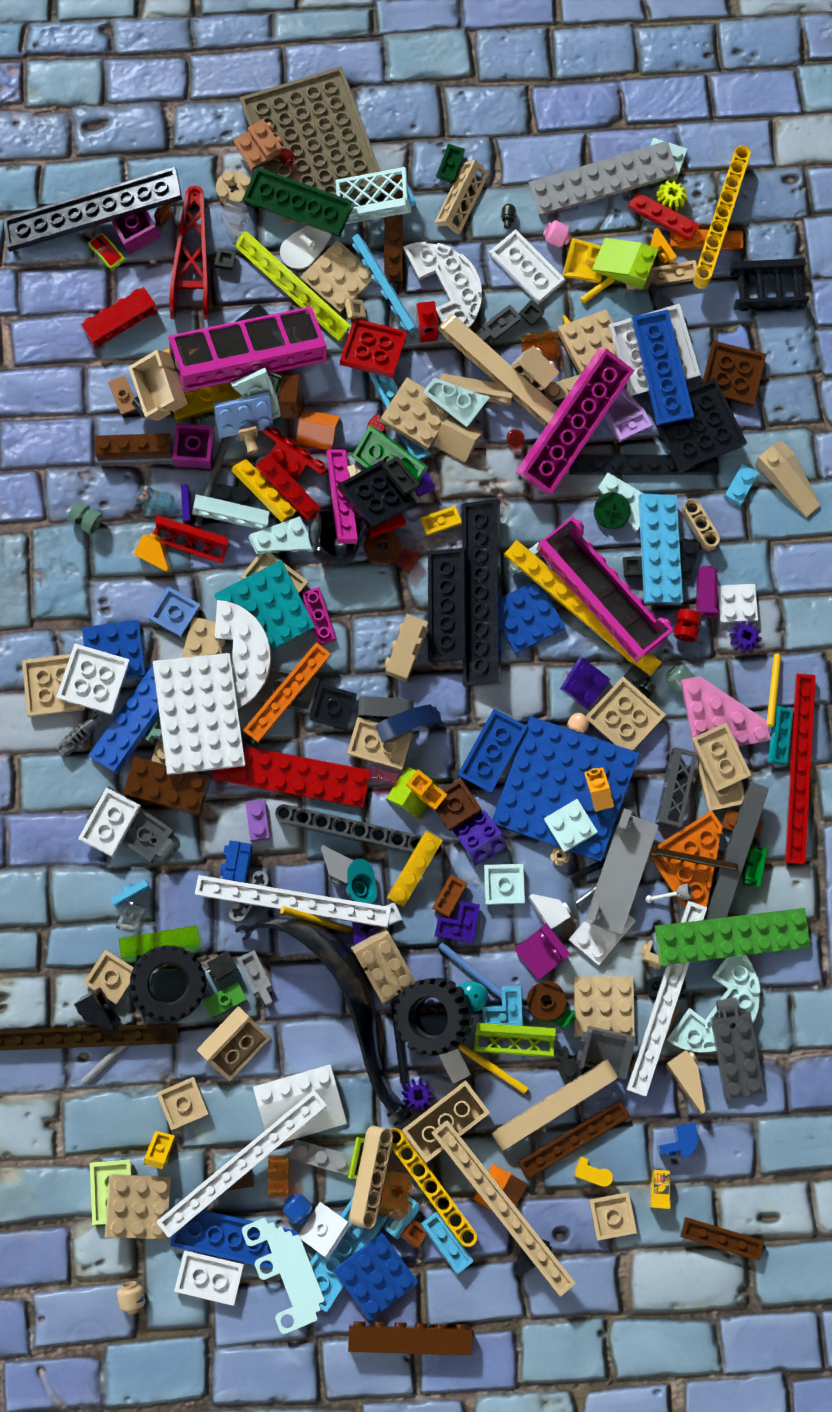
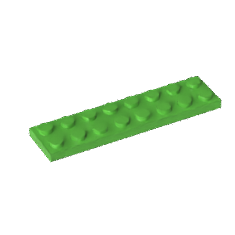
M805 908L655 926L660 966L810 947Z

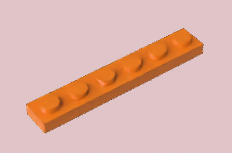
M316 642L243 731L259 743L331 657V653Z

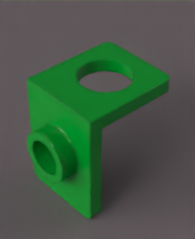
M565 1008L562 1019L551 1022L561 1029H564L566 1026L570 1027L576 1019L573 1016L576 1011H570L568 1008Z

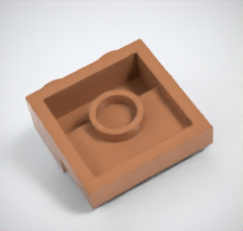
M264 119L248 127V132L233 139V144L251 171L283 154L282 146L284 144L281 138L274 136V129L271 123H266Z

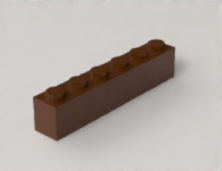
M353 1321V1325L349 1324L348 1352L472 1356V1328H468V1324H456V1328H449L448 1324L436 1323L435 1327H427V1323H415V1326H407L406 1322H394V1326H386V1322L375 1321L374 1325H366V1321Z

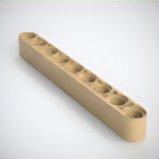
M451 314L438 327L439 332L495 383H500L501 385L499 386L506 392L512 393V398L546 427L558 407L460 319Z

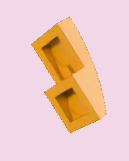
M417 770L406 786L435 811L447 794L433 784L429 777L420 770Z

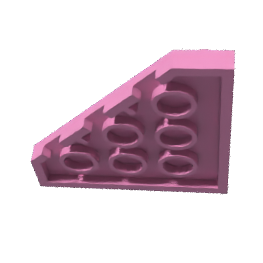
M701 676L680 680L691 738L727 723L738 747L770 740L769 728L766 725L767 721Z

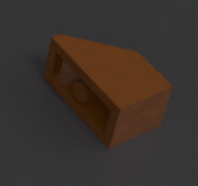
M300 374L281 375L278 400L281 418L299 419L305 409Z

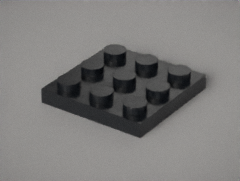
M383 460L342 481L337 486L338 490L370 530L407 511L416 504L410 493L403 496L382 470V465L385 463Z

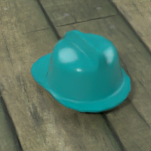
M364 859L352 861L347 869V895L353 901L372 904L377 897L373 867Z

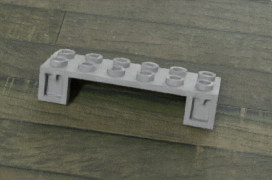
M625 808L621 812L584 921L620 935L623 933L658 829L657 824L632 816V811Z

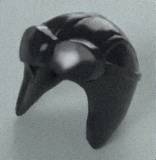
M333 509L319 511L312 520L308 530L309 543L312 547L314 558L321 563H331L338 566L351 563L355 559V554L366 531V523L355 516L357 544H338Z

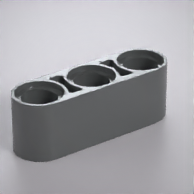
M361 696L358 703V717L386 720L396 714L414 708V700Z

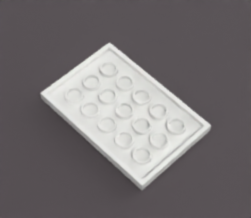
M230 653L153 661L167 775L245 766Z

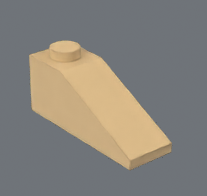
M685 1050L667 1062L665 1066L697 1112L703 1114L706 1111L699 1068L696 1064L698 1060L692 1052Z

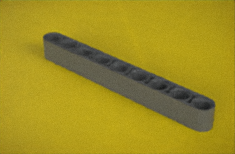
M751 781L747 786L723 861L738 864V870L732 871L720 868L703 920L723 918L728 915L769 791L768 787Z
M281 804L275 810L277 821L284 825L412 854L414 851L411 843L415 840L420 841L422 837L408 832L287 804ZM282 810L290 812L289 816L285 819L279 817V813ZM302 814L308 816V821L305 823L298 821V817ZM325 819L327 825L325 827H318L317 821ZM337 824H345L346 829L343 832L337 831L335 829ZM361 827L365 830V834L357 836L354 833L355 829ZM376 832H382L384 838L377 841L373 838V835ZM400 836L403 839V843L395 845L392 839ZM441 843V845L439 846L441 848V852L435 854L432 859H439L443 856V843Z

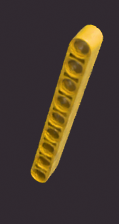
M738 146L731 160L693 279L695 287L699 289L708 287L751 155L750 149L746 146Z

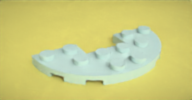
M746 955L727 957L712 976L713 979L727 989L720 1000L736 997L740 1013L750 1010L753 1023L759 1009L760 984L751 961ZM717 1007L713 1008L706 1019H703L692 1009L688 1008L666 1038V1041L680 1049L691 1052L704 1053L716 1051L710 1018L720 1017Z

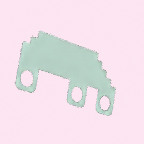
M266 1218L244 1226L242 1233L248 1246H254L267 1240L272 1252L255 1261V1267L260 1279L265 1280L280 1273L293 1307L278 1313L275 1317L280 1332L286 1334L317 1321L316 1312L320 1311L319 1303L324 1301V1297L300 1236L298 1234L293 1236L291 1231L284 1232L283 1227L276 1228L273 1222L268 1224ZM251 1227H256L260 1231V1237L255 1241L250 1240L247 1236V1231ZM265 1260L273 1264V1270L269 1274H264L260 1270V1264ZM286 1314L291 1315L294 1319V1323L290 1328H284L281 1325V1318Z

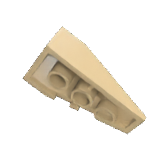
M783 441L772 445L757 459L755 466L806 518L820 506L796 454Z

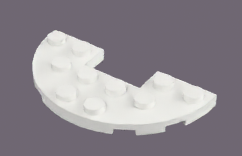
M417 242L404 246L403 251L418 280L435 273L450 301L436 307L437 316L441 324L453 314L470 328L477 318L482 299L481 282L472 263L462 253L459 254L452 247L444 244Z
M217 600L215 639L233 640L232 673L237 709L251 702L266 683L271 667V647L262 625L251 613L234 603Z

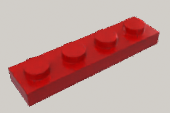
M639 192L628 204L629 210L687 241H690L699 229L698 223Z
M267 454L255 466L306 521L321 509L270 454Z

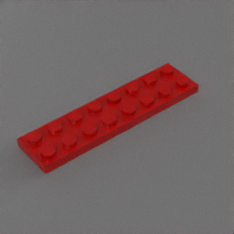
M243 746L245 766L213 770L211 778L214 781L363 809L371 770Z

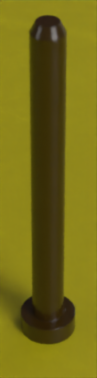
M653 844L651 858L661 856L732 871L738 870V864L661 849L658 848V845Z

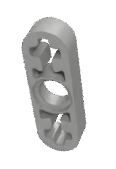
M257 871L253 873L247 883L256 884L255 878H260L262 875L264 876L263 880L265 883H260L259 885L268 886L269 878L266 873ZM234 902L229 909V916L234 922H242L246 919L254 905L244 904L249 906L248 909L243 907L241 910L243 916L234 918L233 910H239L241 904Z

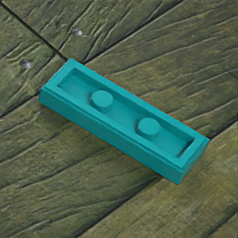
M776 706L774 727L771 728L769 763L781 766L788 765L793 709Z

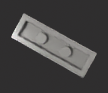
M295 1139L289 1159L348 1175L353 1155Z

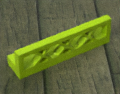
M476 1023L474 1052L554 1057L556 1028ZM479 1037H486L492 1043L488 1047H479ZM501 1039H507L511 1045L508 1048H501L497 1042ZM521 1040H527L531 1047L527 1050H522L517 1044ZM541 1041L550 1042V1051H541L537 1045Z

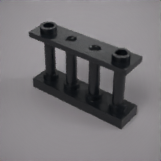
M805 258L732 261L730 276L738 277L739 299L735 300L733 310L748 311L749 309L787 307L801 309L806 307L809 296L801 295L799 275L803 273L806 266ZM790 273L792 275L794 296L783 297L781 274ZM764 274H772L774 276L776 297L765 298ZM746 275L756 276L758 298H747Z

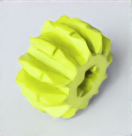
M667 180L665 185L661 184L656 194L657 202L677 211L679 207L684 206L687 200V190L682 188V182L677 185L675 180L672 183Z

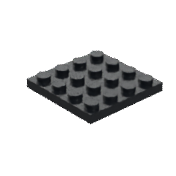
M716 378L688 389L694 418L657 426L652 404L647 407L678 473L747 444Z

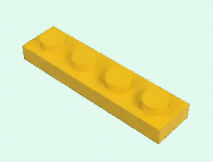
M247 459L233 466L231 471L281 522L295 515L297 510Z
M427 830L424 832L387 896L388 899L402 907L405 906L443 839Z

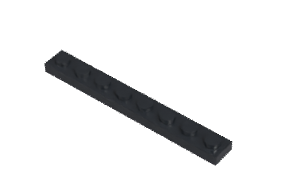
M578 455L569 468V475H606L607 473L611 475H718L719 464L717 457L678 473L670 455Z

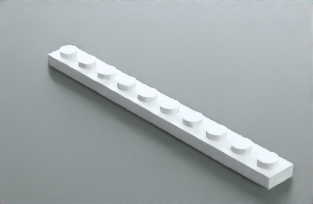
M198 875L195 890L196 896L278 910L285 906L315 916L388 928L391 907Z
M688 901L681 923L703 920L707 907ZM690 962L666 966L626 1089L628 1091L647 1096Z
M313 1090L156 1221L168 1238L173 1236L328 1105L316 1090Z

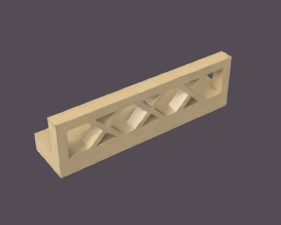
M476 160L463 163L434 222L439 227L448 226L456 234L461 233L489 175V172ZM477 170L482 174L479 181L476 180ZM470 185H473L474 193L472 196H469L468 191ZM462 200H465L466 203L465 211L461 209ZM455 215H458L459 220L457 226L452 223Z
M443 373L440 375V380L490 397L487 400L488 402L505 405L511 404L512 393L506 392L499 386L501 385L500 383L497 384L495 382Z

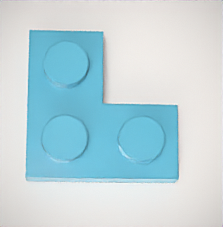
M502 986V1006H484L483 1023L524 1026L522 986Z

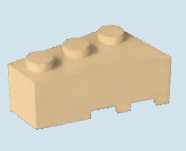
M410 614L406 615L404 623H401L399 627L397 641L394 640L392 644V655L390 658L387 657L385 661L386 675L407 683L427 635L428 621Z

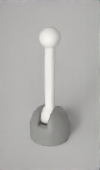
M689 883L683 884L677 888V892L657 896L647 895L645 901L651 903L653 900L678 896L682 900L692 899V889Z

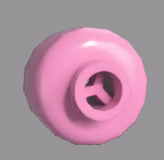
M557 220L552 223L549 222L543 233L545 241L557 248L562 247L564 244L567 245L572 235L569 234V226Z

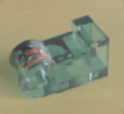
M142 485L136 501L148 508L169 514L174 497L172 493L166 491L164 493Z

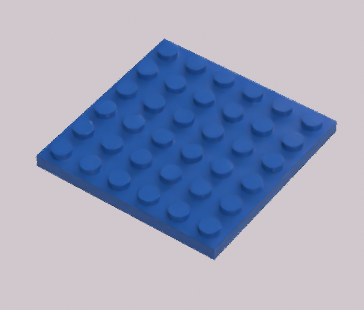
M530 716L527 724L528 727L523 734L492 820L498 827L561 848L545 823L544 818L578 799L598 833L568 851L602 862L640 753ZM603 767L611 790L614 807L595 812L584 772L590 771L593 768Z

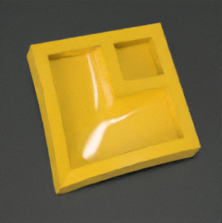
M572 238L562 276L564 278L585 280L599 284L602 274L592 271L601 246Z

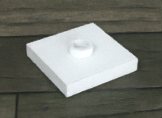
M320 1202L299 1233L301 1240L329 1259L351 1223Z

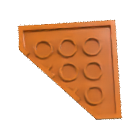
M711 810L660 843L658 848L716 859L723 826ZM651 849L649 858L672 892H677V888L683 884H690L693 895L692 899L682 900L675 896L685 910L688 901L707 907L714 867L661 856L651 858Z

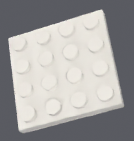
M680 304L649 312L669 310L685 380L700 376ZM631 318L609 324L608 327L617 357L635 370L625 384L629 395L634 396L647 392V383Z

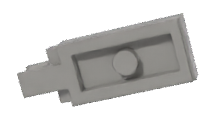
M255 950L237 958L256 998L262 997L266 1006L273 1003L269 994L273 991L272 985Z

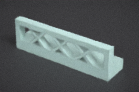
M197 494L192 510L193 515L259 530L267 528L270 511Z

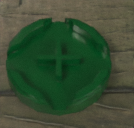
M608 492L601 495L594 506L596 521L607 529L623 527L631 516V505L628 499L617 492Z

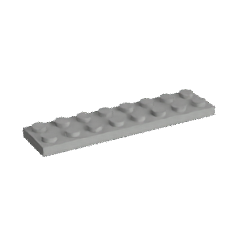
M664 141L529 182V187L538 215L542 217L678 176V170L669 143Z

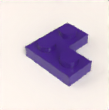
M461 901L457 920L438 917L434 937L473 944L480 904Z

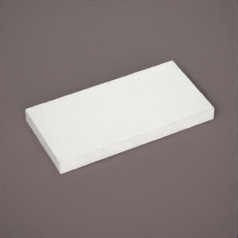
M516 229L489 251V255L538 305L565 282V278Z

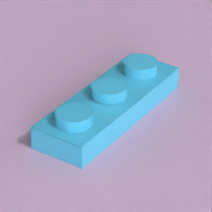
M438 1211L434 1212L420 1224L456 1274H459L473 1262V1259Z

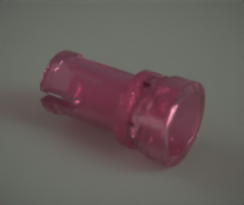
M372 766L369 781H380L396 785L398 773L384 771L381 768L377 769V767Z

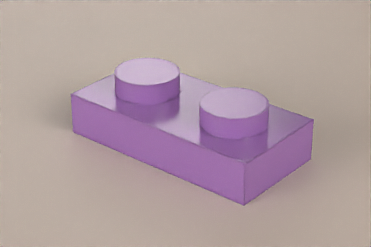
M265 800L245 802L250 841L270 839Z

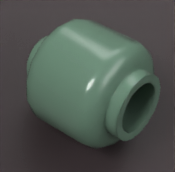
M676 664L666 673V682L677 693H681L683 691L680 680L695 676L686 666H678Z

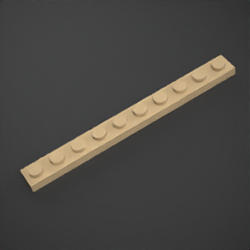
M448 1120L431 1132L557 1294L561 1297L576 1284Z

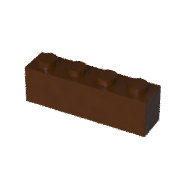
M170 433L95 436V455L98 461L173 458L172 438Z

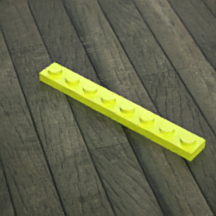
M247 231L243 232L235 247L301 308L312 306L318 323L338 341L343 340L351 325Z

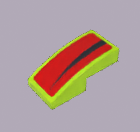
M102 232L88 242L89 247L111 271L126 261L124 256Z

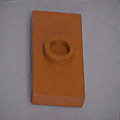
M451 874L432 909L449 918L468 883Z

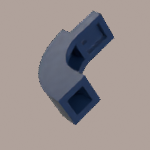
M429 704L396 714L376 724L375 727L381 742L386 743L394 742L420 729L438 727L443 722L437 708Z

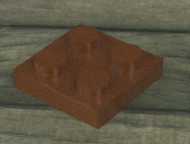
M461 778L442 790L447 796L435 810L449 832L482 812V808Z

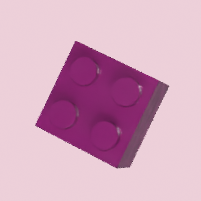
M148 211L111 221L129 254L161 238Z
M176 424L172 458L175 467L212 469L215 444L214 426Z

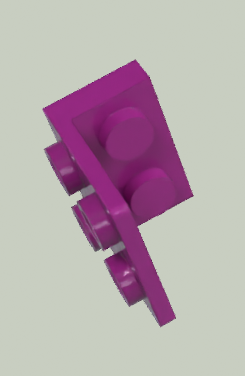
M547 923L515 948V952L537 980L541 979L571 955Z

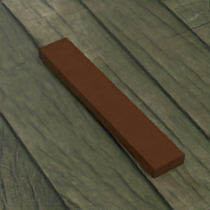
M618 1100L518 1161V1164L529 1180L630 1118V1115L621 1100Z

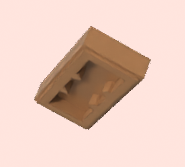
M125 375L109 381L108 385L121 416L137 411L132 405L134 396Z

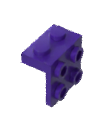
M482 810V812L452 830L466 849L474 866L508 847L502 832L485 810Z

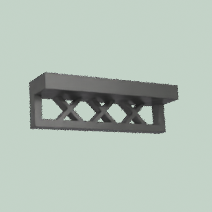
M678 747L671 750L655 824L682 827L697 752ZM682 754L692 756L690 765L684 767L680 761ZM683 771L687 781L680 786L677 781V774ZM677 790L683 796L682 802L678 804L672 798L673 793ZM674 808L679 814L678 822L668 820L669 811Z

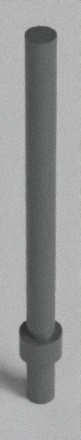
M231 436L224 437L221 440L203 496L211 498ZM197 515L193 526L200 529L204 517Z

